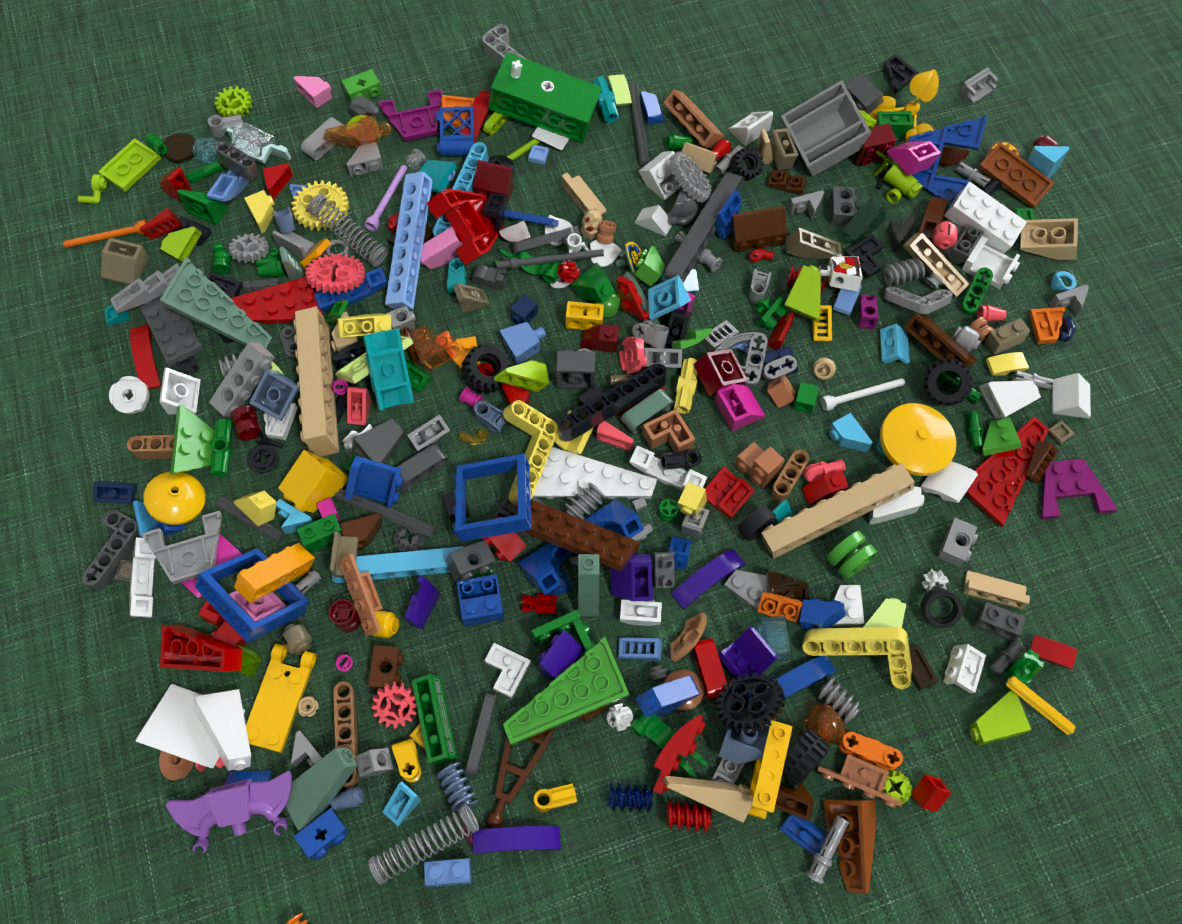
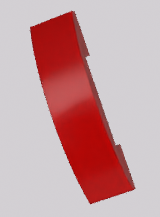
M484 90L478 94L472 104L474 108L475 143L480 136L481 127L490 111L488 109L490 93ZM468 112L465 121L470 117V112ZM465 126L461 133L463 135H471V130Z
M149 325L131 328V348L138 379L148 386V390L161 387L159 371L155 364L151 343L153 339Z

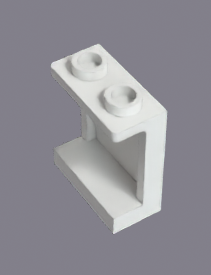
M982 236L966 260L962 271L975 277L980 268H989L993 272L990 285L1001 289L1002 285H1007L1013 276L1010 272H1015L1020 263L1017 260L1020 255L1017 254L1013 259L985 245L988 238ZM985 274L982 275V281H984L986 278Z

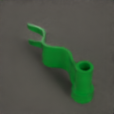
M503 249L499 251L509 259L517 257L519 259L532 258L526 252L511 254ZM563 261L519 267L531 275H543V279L546 282L554 284L558 278V266Z
M644 713L637 720L634 719L630 723L631 726H629L639 737L645 734L662 750L675 734L668 725L656 716L645 717ZM694 751L693 755L689 754L705 767L708 763L698 752ZM679 755L678 758L681 759L679 765L695 779L697 777L685 759Z

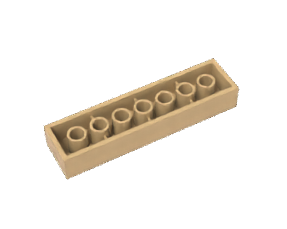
M316 306L295 311L296 319L293 320L296 329L294 339L297 350L295 355L298 360V366H296L299 376L297 385L300 392L298 403L301 408L299 419L303 430L300 431L302 441L308 445L310 451H313L314 454L325 456L338 453L339 443L335 393L331 388L334 379L330 328Z

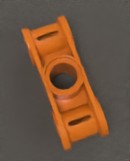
M855 732L846 733L839 741L838 746L842 753L850 754L887 771L896 769L903 762V756L899 750ZM848 740H851L852 747H849ZM891 756L894 763L891 764L890 759L887 757Z

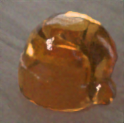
M827 703L813 705L812 713L806 721V730L811 728L828 744L839 742L845 734V726L840 716Z

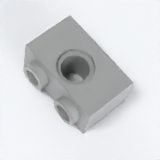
M645 348V357L647 359L645 367L659 363L665 367L681 368L682 349Z
M439 414L408 434L407 438L416 452L419 453L449 434L450 429Z
M954 518L949 524L937 558L958 567L964 562H968L972 554L969 551L970 546L975 544L978 537L975 534L977 527ZM956 541H960L963 546L958 545Z

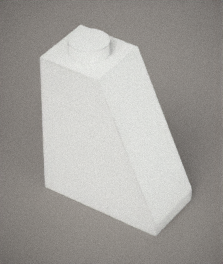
M1033 380L989 382L979 386L995 419L1004 418L1041 397L1038 387L1034 384Z
M914 487L912 491L870 511L869 524L873 525L916 513L924 503L921 487Z

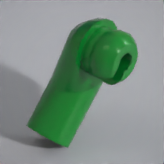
M277 248L270 249L269 254L265 258L261 257V261L256 259V266L279 260V250Z

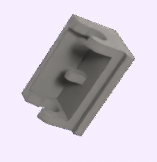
M987 67L965 81L959 94L973 105L996 89V85L991 82V79L994 82L998 81V79Z

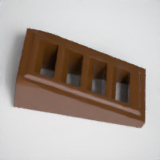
M1038 441L1036 443L1026 473L1027 477L1034 484H1038L1058 452V449L1051 442Z

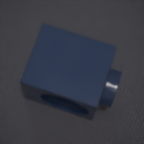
M525 294L510 307V318L517 325L525 322L529 323L538 314V304Z

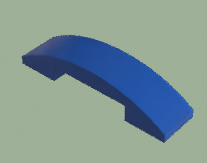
M380 267L365 273L366 278L363 279V283H359V287H354L353 291L347 289V293L340 291V294H337L334 291L333 294H330V291L326 293L321 291L314 294L320 310H330L336 301L341 300L349 301L348 305L379 291L388 283L382 268Z
M819 656L787 672L776 680L781 685L786 699L837 671L827 656Z

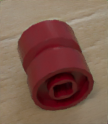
M241 406L231 412V418L239 440L250 441L259 437L258 433L262 432L253 406Z
M339 599L330 606L329 618L340 631L349 633L355 631L360 626L359 615L353 603L349 600Z

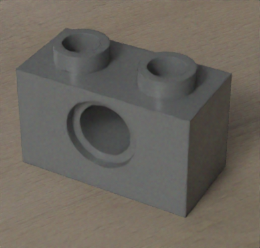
M486 540L449 553L445 561L454 580L462 579L464 581L472 578L475 573L480 572V574H484L490 571L495 559ZM467 559L472 560L475 565H471Z

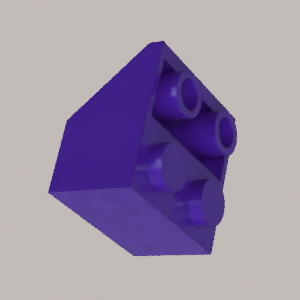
M650 554L633 555L622 571L610 567L611 595L629 601L653 600L652 561Z
M565 630L560 635L557 633L551 641V648L548 652L545 650L538 660L540 661V674L551 682L584 655V649Z

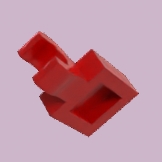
M537 594V597L524 595L522 603L528 604H522L521 611L530 612L535 609V613L555 614L557 595Z

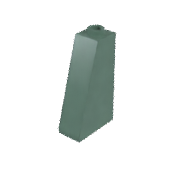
M578 554V612L581 617H599V554Z
M348 747L335 748L292 782L291 793L285 806L298 831L303 830L325 812L357 767L354 755Z

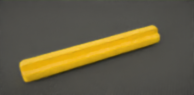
M1015 676L1008 678L1006 682L1008 688L1065 734L1074 733L1076 727L1072 722Z

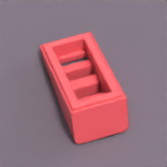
M606 421L599 424L596 434L597 440L632 451L634 439Z

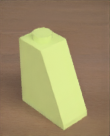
M886 598L863 628H902L906 604L901 603L896 598Z

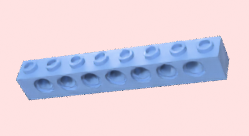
M423 171L405 174L385 305L393 310L405 305L408 310L414 309L429 208L427 202L430 201L433 181Z

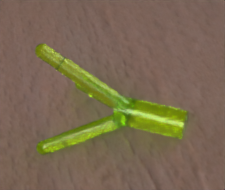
M876 151V154L884 159V164L874 173V176H877L887 165L897 166L898 163L891 157H886L880 151Z

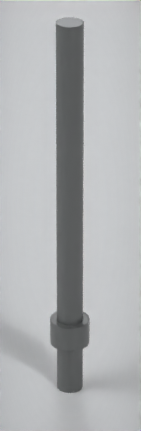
M599 249L518 259L517 257L496 263L497 269L510 267L517 269L519 266L604 256V250Z

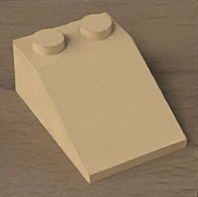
M1078 218L1025 220L1027 223L1021 231L1020 250L1055 260L1077 259Z

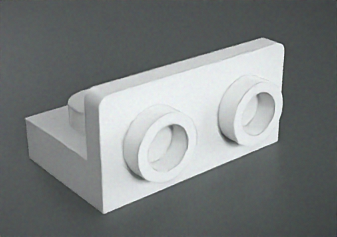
M969 644L955 645L951 651L943 682L955 684L969 693H975L986 655Z

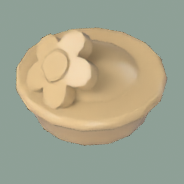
M828 358L816 360L812 367L814 375L821 380L830 379L836 371L834 362Z

